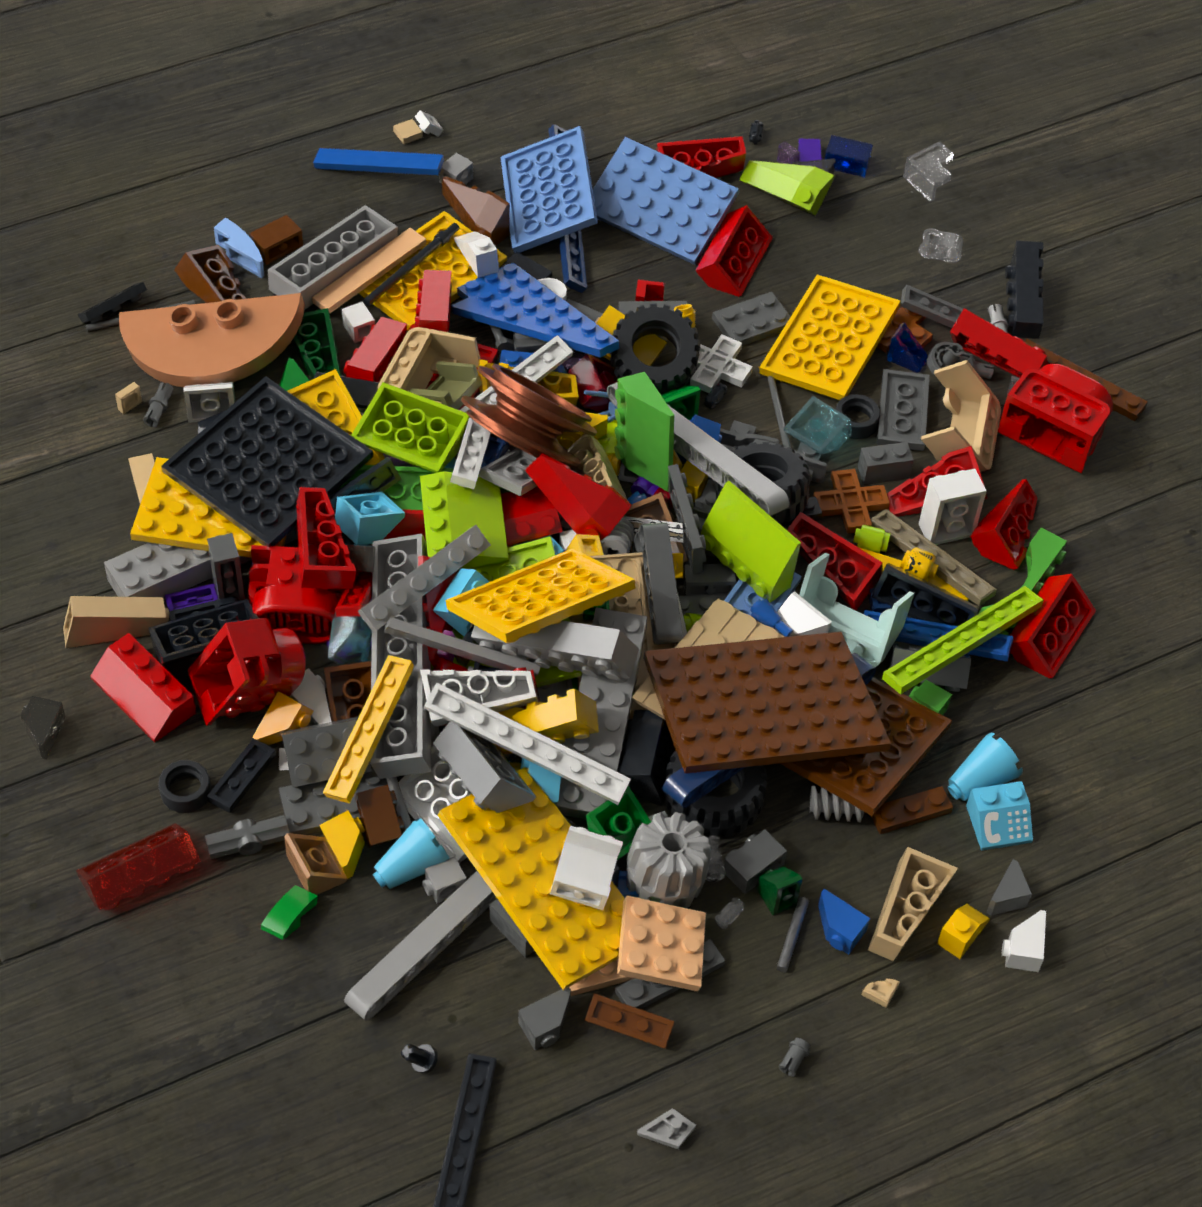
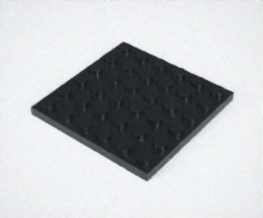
M265 376L167 460L161 468L163 473L263 546L270 547L275 546L297 526L296 506L299 487L325 488L329 497L373 458V451Z

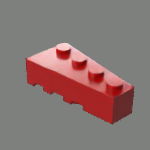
M965 308L950 331L953 343L960 344L964 351L1018 378L1026 370H1040L1048 364V358L1044 350L1036 346H1029L1019 337L1008 334Z
M800 512L787 529L789 533L801 542L799 554L808 564L824 553L830 554L823 576L831 579L836 584L838 595L856 611L868 595L870 588H873L883 573V563Z

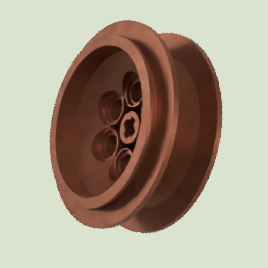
M498 364L492 365L494 370L479 366L478 372L489 380L497 394V404H487L475 398L463 396L461 399L462 403L470 409L467 411V415L494 435L536 458L543 453L565 465L567 463L579 466L581 462L579 458H576L574 454L567 451L568 449L561 446L556 438L564 432H583L596 436L597 430L587 423L591 422L592 418L554 392Z

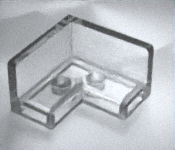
M939 141L907 157L903 177L929 201H932L935 198L937 187L950 181L951 174L942 165L952 161L954 154Z

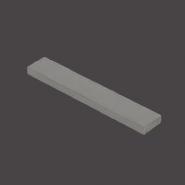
M390 618L385 625V633L504 671H513L517 668L526 667L527 671L533 670L536 677L540 670V666L535 663L402 620Z

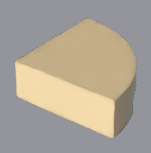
M894 979L871 982L864 988L862 995L887 1008L900 982Z

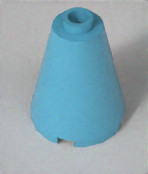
M994 733L987 734L948 780L950 785L948 790L955 799L958 800L960 798L966 801L969 798L971 789L1005 784L1022 775V767L1019 770L1016 767V763L1019 762L1017 756L1002 738L995 740L993 738Z
M421 818L414 820L374 866L377 872L373 876L382 888L385 885L389 889L425 874L426 868L450 859L443 846L438 843L433 832Z

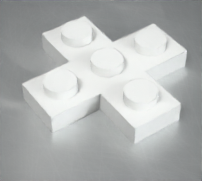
M721 335L712 349L700 344L697 370L690 379V385L698 386L701 390L710 393L720 379H723L742 388L751 375L753 366L735 359L742 349V343Z

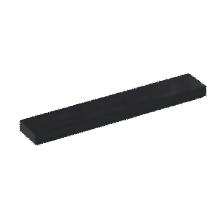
M471 1053L468 1055L433 1207H465L497 1058Z

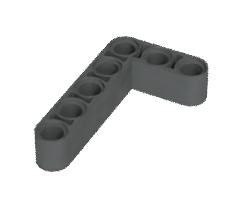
M667 523L641 524L632 541V553L642 552L653 641L655 645L679 643L682 640V626L669 527Z

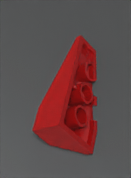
M972 446L947 453L941 457L942 460L931 467H926L921 474L913 479H908L887 493L890 512L896 517L921 513L929 479L938 475L943 476L957 473L961 470L976 469L983 483Z
M1023 479L978 523L970 536L973 545L979 550L981 556L1013 570L1019 568L1026 556L1027 549L1024 543L1025 539L1030 537V531L1027 529L1030 520H1033L1037 503V496L1027 479Z

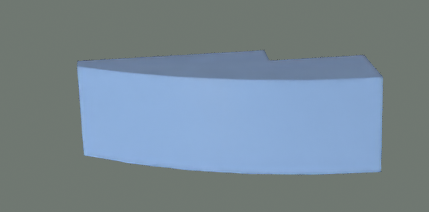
M225 217L214 227L216 244L226 249V255L232 262L260 278L264 277L263 259L258 248L246 232Z

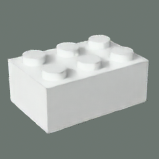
M976 469L961 470L957 473L943 476L938 475L929 479L919 526L924 537L935 545L969 538L977 527L986 489Z

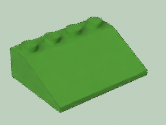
M645 372L618 378V388L615 390L617 408L615 409L617 446L614 447L616 458L622 461L626 469L668 492V466L673 465L675 415Z

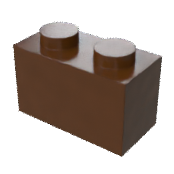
M288 215L249 233L266 265L303 246L302 229Z
M388 785L356 793L354 797L362 825L365 829L364 833L368 847L398 840L402 835L401 832L405 831L402 817H397L394 806H397L398 802L394 790L390 791Z

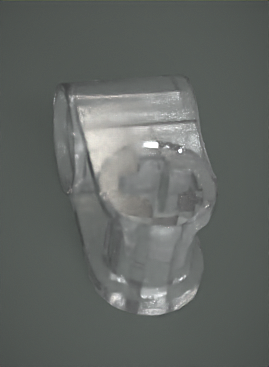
M932 228L926 229L923 233V243L919 247V253L926 258L943 260L950 263L957 262L961 258L963 238L957 233H949Z

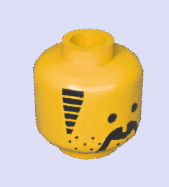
M915 547L911 551H906L900 568L927 581L929 577L934 579L939 565L935 564L936 556Z

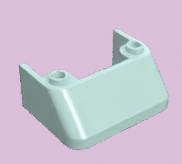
M824 553L808 565L799 595L832 621L828 633L842 632L851 654L857 653L876 667L885 659L904 627L914 593L908 592L893 605L892 609L885 610L880 615L878 621L836 602L838 588L831 579L823 576L830 555Z

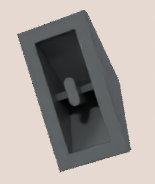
M1013 859L990 901L987 914L996 915L1027 907L1032 893L1018 861Z

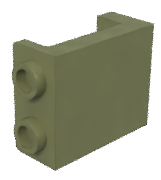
M439 361L436 364L439 377L427 389L411 388L408 392L433 401L442 402L446 406L459 410L463 405L462 397H471L482 385V382L474 364Z

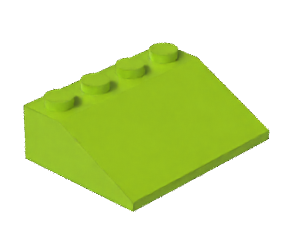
M382 382L351 436L368 448L434 473H439L459 453L470 417L463 411Z
M444 471L420 476L428 557H432L468 529L477 525L491 546L461 568L469 569L509 561L500 486L479 477V475L474 489L450 483L453 472Z
M730 481L726 482L702 526L701 535H704L706 550L711 551L719 558L723 565L728 566L734 571L741 581L751 586L758 596L764 599L767 598L771 603L791 588L801 542Z

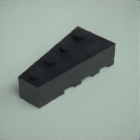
M1016 240L1011 263L1006 266L1005 278L1009 279L1006 285V295H1010L1007 300V311L1011 313L1008 316V328H1011L1012 336L1039 339L1043 326V298H1041L1043 292V279H1041L1043 259H1040L1043 252V242Z

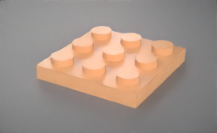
M626 896L623 901L617 975L698 991L701 988L706 913Z

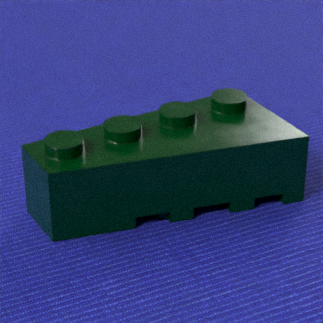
M328 308L304 313L300 327L291 343L310 378L313 380L316 372L328 373L335 369L339 376H342L334 328Z

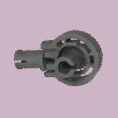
M938 343L927 358V366L933 375H935L934 371L965 360H968L980 377L991 379L994 371V365L975 361L972 354L965 353L962 346L958 343Z

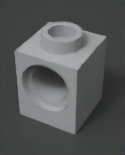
M455 153L443 163L439 173L440 183L442 184V178L446 176L461 181L466 185L473 179V162Z
M454 856L445 862L426 868L423 886L427 895H432L438 904L451 896L466 881V876Z

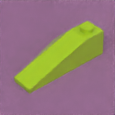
M749 160L740 181L816 216L835 176L814 166Z

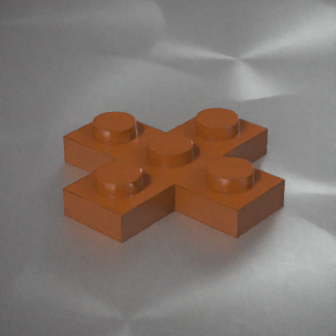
M901 307L884 333L877 348L887 353L901 341L918 353L932 340L933 336L932 333L919 326L926 317Z
M855 469L832 471L831 480L834 490L814 492L813 497L817 498L822 516L842 514L847 533L856 532V528L861 529L862 524L872 526L868 511L885 510L889 508L890 504L884 485L860 487Z

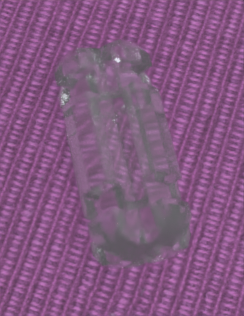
M733 898V902H729L720 911L721 914L716 916L715 922L722 929H726L727 925L731 924L740 915L739 912L744 911L745 904L738 898Z

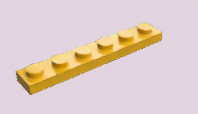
M388 655L323 791L327 798L346 803L351 802L413 671L414 664L411 660Z

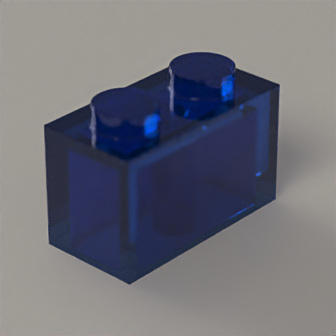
M831 135L823 168L865 177L871 160L873 144Z

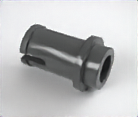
M795 1038L794 1041L789 1043L790 1049L779 1065V1069L786 1074L787 1070H789L788 1075L792 1077L796 1075V1071L804 1057L810 1054V1045L800 1038Z

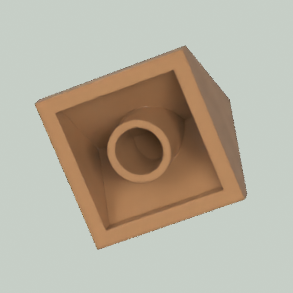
M287 833L284 836L287 857L305 890L318 895L348 880L325 837Z

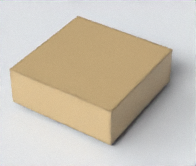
M413 119L393 126L394 133L403 144L423 137L421 129Z
M135 382L115 394L118 410L123 414L142 403L140 387Z

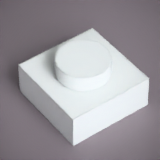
M421 110L415 116L420 123V129L426 134L432 133L439 136L443 132V128L433 116Z

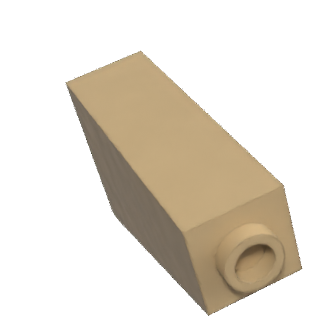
M71 596L63 626L65 647L72 648L115 641L128 633L133 637L150 635L149 627L169 621V609L164 607L163 597Z

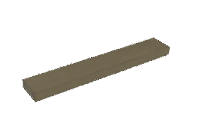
M887 509L870 519L871 527L884 529L885 532L891 533L889 540L904 552L918 547L936 556L935 564L939 565L936 575L978 606L995 596L996 588Z

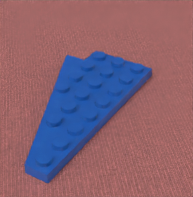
M515 263L505 265L499 269V272L482 276L457 287L458 296L463 300L451 305L452 313L546 342H549L558 335L570 349L597 357H602L619 349L618 339Z

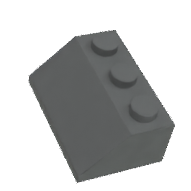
M895 641L891 647L889 668L925 646ZM963 655L926 678V680L935 685L945 686V689L949 691L959 692L960 688L967 689L971 665L970 655Z

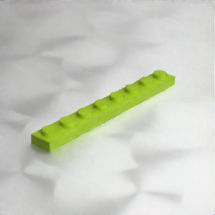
M1024 586L884 671L882 679L898 693L902 694L1041 608L1043 599Z

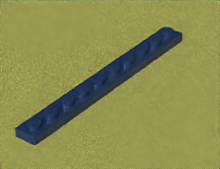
M553 124L549 128V138L567 130ZM581 230L560 237L559 241L564 285L583 293L587 289L582 234Z

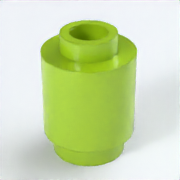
M862 524L861 529L856 528L853 542L858 543L857 547L876 553H880V551L886 552L891 533L885 532L884 529Z

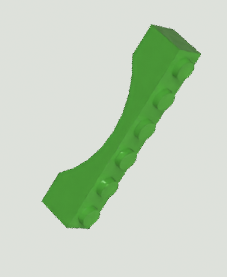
M1043 528L1039 529L1029 543L1025 556L1027 579L1022 587L1026 586L1036 595L1044 585V580L1053 576L1056 569L1054 566L1056 564L1061 565L1066 557L1067 552L1064 551L1066 540ZM992 605L986 606V607H982V609L980 610L979 613H981V612H983L984 610L988 609V608L991 607ZM1018 622L1008 627L1004 631L1000 632L999 634L1009 636V629H1014Z

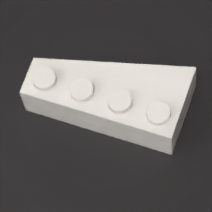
M420 670L426 700H428L436 683H439L495 712L505 711L514 707H523L533 701L538 702L531 671ZM429 711L431 722L435 727L450 722Z

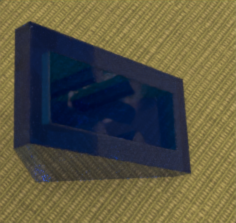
M902 323L891 338L887 360L917 373L923 368L928 355L907 325Z

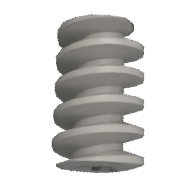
M622 518L611 533L601 540L604 555L629 553L634 539V526L630 521Z
M811 786L810 812L814 813L815 819L818 820L821 812H824L826 820H829L831 814L834 813L837 821L840 820L842 814H845L847 821L850 822L853 814H856L857 821L861 822L864 811L831 792L828 794L827 790L822 787L818 794L816 787Z

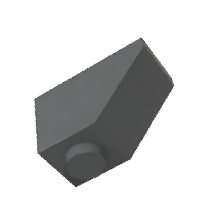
M569 987L565 990L561 989L519 1010L518 1023L534 1050L542 1046L544 1048L549 1047L560 1038L570 1006L571 989Z

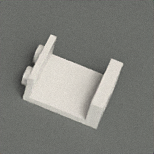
M570 826L550 894L603 910L609 897L610 883L623 842L615 840L611 836L590 832L582 827Z

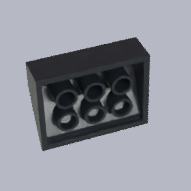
M248 599L149 627L148 629L158 662L160 664H173L179 659L188 656H199L225 623L259 618L253 613Z

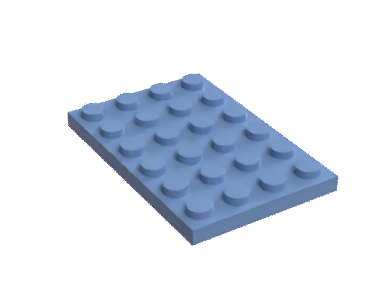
M580 126L501 156L506 201L510 203L509 227L514 252H523L598 223L584 133Z
M627 137L624 138L593 188L597 219L694 265L700 259L739 194L738 188Z

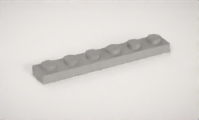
M474 525L361 608L358 613L372 632L377 631L390 618L396 617L491 546L477 525Z

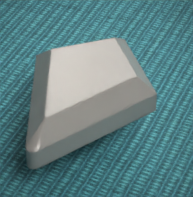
M672 1108L638 1129L637 1135L679 1149L696 1125Z

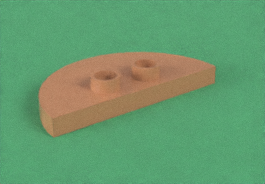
M301 293L240 300L227 299L221 302L193 305L181 304L175 307L119 312V325L123 340L133 360L153 378L179 387L197 384L236 382L256 373L275 360L286 349L300 327L305 304Z

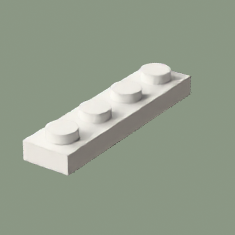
M471 418L468 420L450 483L474 489L491 432Z

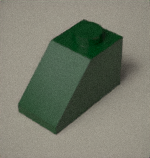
M786 867L767 870L760 876L757 890L772 916L797 906L802 877Z

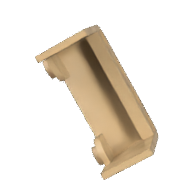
M422 327L409 330L380 380L378 389L382 382L409 391L411 388L426 389L433 374H439L436 368V364L439 361L474 364L478 367L480 355L476 338Z
M968 360L935 370V376L946 388L945 396L943 397L944 405L952 412L953 416L950 428L921 437V440L937 461L942 460L941 457L949 452L972 446L979 471L989 470L992 467L1001 415V407L997 397Z

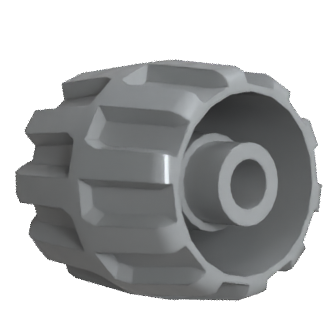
M677 812L672 817H665L662 813L653 815L650 824L642 823L637 829L627 856L628 890L630 892L636 891L641 899L682 908L690 907L694 897H698L709 870L711 845L709 838L703 836L704 828L697 821L687 822L686 815Z

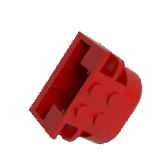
M1048 364L1040 370L1029 369L1022 374L1007 395L998 432L1082 473L1088 456L1092 455L1095 451L1097 443L1102 437L1107 419L1113 411V400L1108 390L1098 381L1067 366Z
M251 545L252 567L249 571L250 582L248 590L253 613L259 619H269L272 629L289 628L293 630L301 643L321 644L338 637L342 631V626L348 624L352 616L336 617L335 608L345 589L301 588L299 547ZM349 550V553H350V554H349V557H350L351 563L353 564V563H354L353 550Z
M267 618L225 623L188 669L206 726L212 725L218 716L226 715L228 718H235L239 713L262 710L265 705H271L278 691L290 697L303 681L306 660L299 637L289 628L272 629Z

